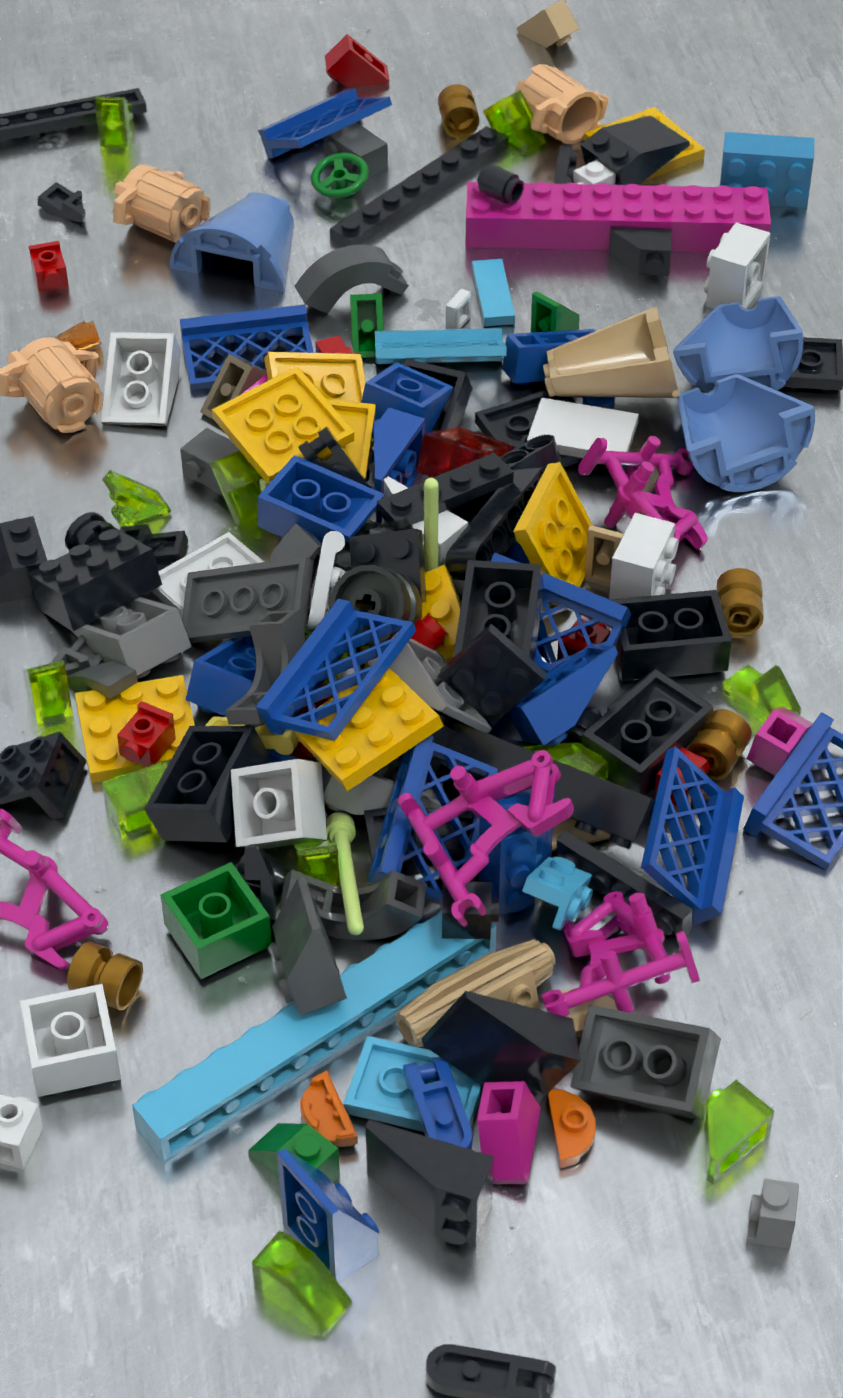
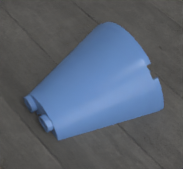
M248 193L245 198L181 236L171 252L170 268L198 274L202 269L201 251L253 261L254 286L284 292L294 229V220L290 212L289 203L283 198H276L265 193Z
M781 296L758 299L757 306L752 309L743 308L740 302L717 305L674 348L673 354L684 377L693 386L696 385L707 393L714 389L717 380L734 374H739L778 391L785 385L799 365L803 351V330Z
M739 374L717 380L714 389L709 393H702L697 387L680 393V397H677L687 452L691 463L707 482L717 485L723 490L748 492L764 488L778 481L797 464L796 458L801 453L803 447L808 448L813 435L815 409L812 405Z

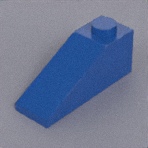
M583 329L507 334L505 342L507 356H503L502 370L518 385H529L531 382L545 381L546 376L543 365L548 363L547 351L595 332V330Z

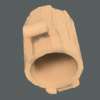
M539 64L530 69L533 73L527 80L519 81L515 91V104L518 105V109L523 116L531 121L530 127L533 130L548 133L564 144L574 145L584 140V132L603 125L599 120L605 116L609 97L598 92H592L556 67Z
M141 164L132 169L123 182L119 181L116 183L113 193L119 195L118 198L114 199V209L112 210L114 223L135 224L175 243L186 232L198 226L202 220L206 221L209 219L211 209L210 198L204 196L205 193L199 186L183 180V173L163 171L148 164Z
M40 338L30 342L19 352L17 350L10 352L7 358L9 364L0 368V396L25 397L45 423L47 422L53 429H58L62 433L76 432L86 427L84 423L93 413L97 415L100 413L103 397L99 384L94 379L98 364V354L95 352L76 350L69 341L62 342L56 338Z

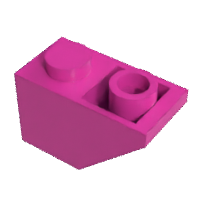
M784 706L774 709L756 733L746 759L776 776L813 723Z
M524 1081L486 1082L483 1086L477 1124L481 1153L494 1156L493 1184H528L541 1107Z

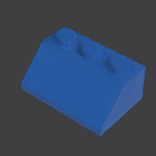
M531 789L496 802L506 811L516 803L529 806ZM480 815L479 838L492 826ZM521 826L502 839L488 854L489 862L478 873V882H491V899H499V916L521 911L527 906L534 904L536 897L522 892L527 877L548 857H552L553 828L538 837H534Z

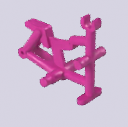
M650 436L639 452L606 451L607 440L605 438H596L580 462L578 470L580 475H589L596 464H605L618 488L617 498L609 508V513L605 517L604 523L608 527L614 528L626 514L632 520L635 513L675 523L674 538L679 539L680 542L686 537L694 549L701 550L706 544L708 537L697 515L693 511L676 507L670 492V487L674 484L671 468H675L679 474L684 476L691 475L695 469L691 462L686 461L689 456L687 449L680 448L675 455L655 454L661 442L657 437ZM621 465L629 466L626 472H624ZM654 467H657L659 474L658 479L654 483L656 494L642 491L648 483Z
M545 750L537 751L532 756V759L478 781H475L473 776L463 766L454 767L451 770L450 776L460 796L426 816L410 793L402 794L397 800L400 808L409 819L422 842L424 853L437 869L455 902L451 907L452 914L463 927L468 925L464 918V912L468 908L476 907L482 916L486 914V908L480 898L474 893H468L465 886L488 864V854L507 835L521 826L532 836L538 837L569 818L574 812V805L570 798L553 803L555 784L560 779L561 772L557 765L553 764V759L549 752ZM532 787L529 806L516 803L506 811L496 802ZM470 810L478 819L480 815L492 826L471 845L470 851L473 856L457 870L448 858L434 830L463 812Z
M0 808V853L27 869L30 875L20 906L0 901V919L13 922L29 930L25 947L55 968L67 971L70 963L60 957L57 950L90 935L104 934L108 930L109 922L97 908H93L60 876L57 864L52 858L43 856L35 850L26 851L7 839L12 832L19 835L23 827L12 815ZM48 888L79 917L49 930L50 923L39 915Z
M616 891L607 894L604 897V903L577 924L573 925L569 921L562 928L572 955L574 957H582L591 954L590 965L584 967L581 971L579 988L565 993H561V990H551L541 995L546 1011L566 1017L569 1014L568 1009L612 994L618 1011L632 1013L634 1007L628 991L629 987L654 979L657 984H664L671 979V972L685 967L691 983L700 982L685 932L676 933L680 952L668 956L662 945L665 940L664 933L661 929L657 928L645 895L643 893L631 895L629 897V905L625 902L622 892ZM612 911L617 914L599 930H589ZM620 930L628 935L606 940L616 931ZM643 949L647 963L622 972L616 954Z

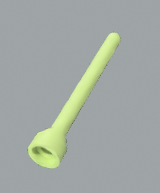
M428 478L424 482L425 573L438 567L439 484L434 478Z
M336 812L326 818L327 841L335 846L347 929L350 934L356 936L361 934L364 929L350 843L355 838L356 830L354 820L349 814Z

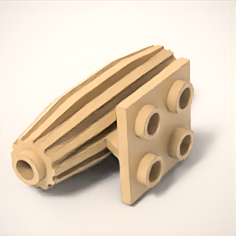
M532 939L485 955L435 982L395 1014V1020L399 1032H401L403 1039L408 1045L419 1048L425 1047L422 1045V1037L465 991L540 1010L536 988L553 975V965L556 963L553 951L546 943L541 944L539 941Z

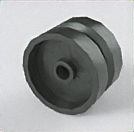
M360 565L345 572L335 583L329 598V610L338 599L350 601L356 611L413 622V624H415L419 617L422 618V599L414 583L403 574L376 565ZM363 625L359 634L370 630L371 627ZM397 632L380 637L381 643L390 640ZM373 640L361 646L371 648L375 646V642Z

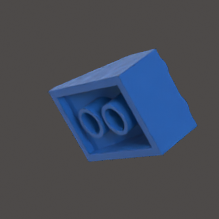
M388 408L380 419L375 420L372 429V438H374L372 463L375 464V490L383 494L384 479L389 476L410 488L415 485L425 470V418ZM376 509V522L384 524V519Z
M294 455L258 496V527L284 537L296 523L319 541H323L324 536L328 532L338 531L344 536L345 542H350L349 537L357 534L377 509V501L385 498V494Z
M252 636L231 638L194 660L186 701L198 705V708L204 712L218 713L227 717L225 710L242 698L249 691L254 681L256 653Z
M591 643L548 671L545 680L507 713L522 740L543 746L547 744L548 747L564 740L567 737L566 731L576 725L617 656L616 648L614 646Z
M284 1148L279 1151L277 1159L283 1225L334 1284L337 1285L378 1256V1227L367 1213L361 1215L352 1205L349 1193L340 1183L334 1185L322 1171Z

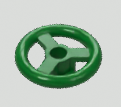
M332 154L316 164L311 173V184L314 190L324 197H348L358 192L365 185L369 169L366 162L355 154ZM343 162H351L357 165L360 175L349 173L344 168ZM334 164V170L331 172V175L320 182L321 172L329 165Z

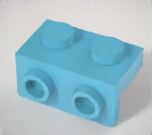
M548 857L527 877L522 892L559 907L552 928L560 931L569 921L575 922L580 910H586L593 894V889L588 888L592 874L575 868V864L568 859Z

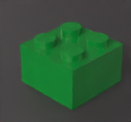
M232 862L160 894L164 925L201 979L270 947V943H272L270 916Z

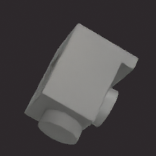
M763 1179L761 1195L752 1194L750 1201L746 1243L790 1249L796 1223L799 1183Z

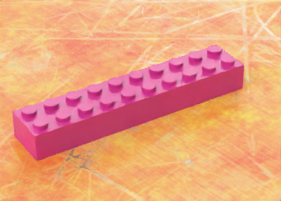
M467 182L465 248L609 251L611 226L672 229L671 252L710 253L712 249H717L723 234L728 233L735 223L769 233L771 228L768 189L756 186L744 188L728 186L699 187L697 185L668 186L664 184L657 186L637 184L608 185L605 183L596 185L577 183L548 184L546 182L524 183L523 193L516 203H503L481 193L477 182Z

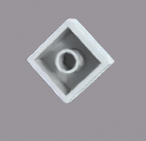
M735 223L728 233L723 234L719 246L716 250H711L707 259V267L710 268L709 276L704 286V292L707 293V307L714 309L717 305L740 302L741 306L745 309L748 307L765 282L770 242L769 232Z
M638 513L634 514L612 558L609 600L665 595L664 586L665 584L671 585L676 571V565L671 563L676 555L679 539L674 538L675 523Z
M293 759L231 770L236 847L258 846L261 849L327 840L321 763Z
M102 984L20 1001L38 1097L121 1079Z

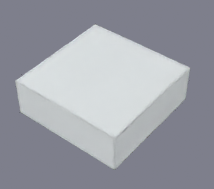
M460 289L446 304L445 329H460L470 319V291Z

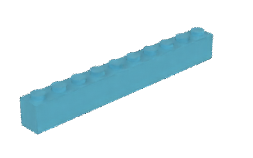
M441 909L437 915L422 924L414 925L405 935L394 942L379 947L373 955L362 962L347 967L340 975L347 999L301 1016L295 1003L284 1006L274 1017L259 1026L249 1028L242 1037L226 1047L217 1048L208 1058L194 1067L180 1071L173 1080L157 1090L145 1093L138 1102L132 1105L136 1130L164 1163L395 1016L398 1011L435 982L496 951V925L491 923V939L442 938Z

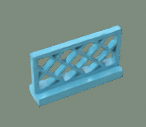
M502 328L375 331V364L404 363L405 359L423 363L503 361V356H507L506 345L502 340Z

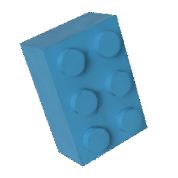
M725 132L720 186L744 188L756 186L767 188L769 206L807 209L814 162L815 138Z

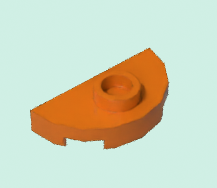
M326 1070L313 1077L310 1081V1086L305 1090L300 1100L302 1123L310 1125L335 1146L357 1145L358 1136L328 1071Z
M552 1089L547 1094V1102L559 1167L561 1169L577 1164L580 1161V1157L593 1146L595 1142L596 1119L590 1106L579 1096L565 1090Z

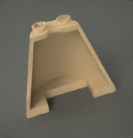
M657 307L650 308L547 351L548 363L544 364L543 368L546 376L545 383L550 397H680Z

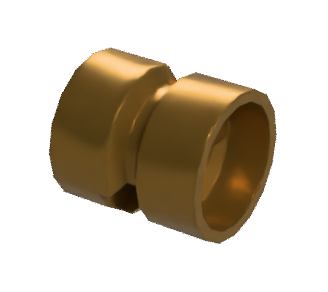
M461 84L445 87L438 96V108L446 133L455 138H465L472 135L477 130L480 122L472 91L467 86Z
M735 568L721 574L717 579L716 590L730 634L743 636L757 631L763 624L764 618L763 591L760 576L746 568Z
M728 709L714 710L691 741L687 750L701 755L708 761L710 770L706 775L710 779H723L730 773L738 761L737 757L743 753L752 738L750 725L743 717Z
M85 942L78 949L70 964L67 974V987L69 990L102 984L107 1006L119 1011L125 1010L139 990L143 977V964L139 960L121 953L113 956V952L109 948L94 942Z

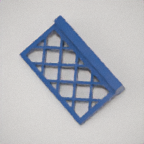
M349 88L258 131L267 157L275 158L294 148H302L391 106L392 102L390 97L358 98L355 88Z
M305 305L180 319L181 342L190 390L212 388L224 364L223 362L218 366L209 361L215 353L227 358L228 354L246 360L240 356L249 349L258 354L250 362L257 367L264 361L266 354L273 352L278 345L290 352L314 353ZM303 336L297 345L285 339ZM262 340L272 341L265 349L254 343L255 341ZM240 344L234 352L222 347L223 345ZM209 348L202 356L191 351V349ZM202 366L213 372L210 377L195 378V373Z
M495 552L490 561L519 563ZM542 572L544 583L542 601L546 611L541 613L540 620L549 617L555 635L537 642L535 653L537 658H535L534 662L544 671H550L571 657L568 656L562 638L582 631L587 645H590L591 641L586 629L599 623L612 628L607 641L599 645L615 646L622 628L626 627L631 616L628 607ZM548 602L558 606L550 609ZM567 609L575 612L579 625L559 632L553 615ZM581 615L592 620L583 623ZM558 640L564 658L551 664L543 661L538 648Z
M338 599L257 704L256 709L269 731L274 734L283 735L286 729L335 741L416 632L413 622L356 611L350 601ZM363 625L371 627L370 630L359 634ZM392 632H398L393 639L381 643L380 637ZM374 640V647L356 653L355 648ZM350 651V657L338 661L345 652ZM379 657L373 666L364 670L360 669V664ZM354 667V674L336 681L335 675ZM329 678L330 684L318 688L323 680ZM358 685L354 693L340 698L339 692ZM333 695V702L315 709V702ZM308 706L309 712L297 716L303 707ZM337 713L329 726L319 724L318 720Z
M821 712L753 806L743 830L754 837H757L760 831L827 870L843 846V826L831 827L827 817L829 813H843V780L839 779L835 769L843 767V757L831 758L828 746L830 743H833L843 749V734L831 728L834 719ZM826 769L830 781L815 782L811 770ZM834 790L839 803L823 804L819 792ZM810 793L814 805L798 807L794 794ZM818 815L822 828L806 829L801 816ZM792 817L797 830L786 831L774 824L777 818ZM826 837L830 848L828 853L824 854L814 848L809 838Z
M430 735L402 754L367 882L374 885L391 870L400 873L403 862L413 858L423 877L419 881L426 883L428 886L426 887L425 899L442 905V893L434 878L440 875L438 871L431 874L421 855L424 853V847L418 849L411 836L413 826L400 808L397 800L402 794L410 793L426 816L431 813H427L420 800L422 792L432 788L442 807L449 803L440 784L452 778L448 774L437 779L430 766L432 755L445 760L450 772L456 766H463L467 772L471 770L486 778L496 774L498 768L432 742L434 736ZM426 778H427V780H428L429 783L426 784V785H424V784H425V780H426ZM475 815L473 824L464 828L458 817L450 820L449 822L455 832L443 838H440L437 830H434L448 858L456 869L459 866L462 867L473 856L470 847L479 839V819ZM470 831L469 838L466 834V832ZM458 837L465 850V854L462 860L454 863L444 843ZM408 848L410 853L405 855L406 849Z
M675 746L666 750L641 868L674 898L693 909L692 926L722 915L744 795L735 787L724 792ZM677 767L682 772L685 784H682L680 780L678 771L676 769ZM688 789L695 808L694 810H691L684 790ZM701 789L709 796V799L704 800ZM671 792L675 798L679 813L675 812L670 798ZM695 815L698 816L700 822L699 829L694 818ZM680 818L683 820L689 839L684 837L678 820ZM665 821L669 828L673 842H669L666 831L664 829ZM689 844L692 845L694 851L693 859L688 848ZM672 848L677 850L682 869H679ZM659 851L667 871L656 863ZM682 874L686 875L688 881L687 889L681 876Z

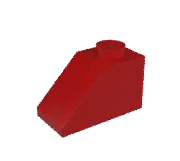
M348 34L324 56L328 76L335 82L340 81L346 87L386 85L390 81L387 65Z

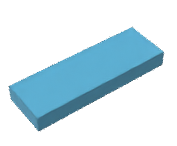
M502 259L472 261V273L484 326L515 324V312Z

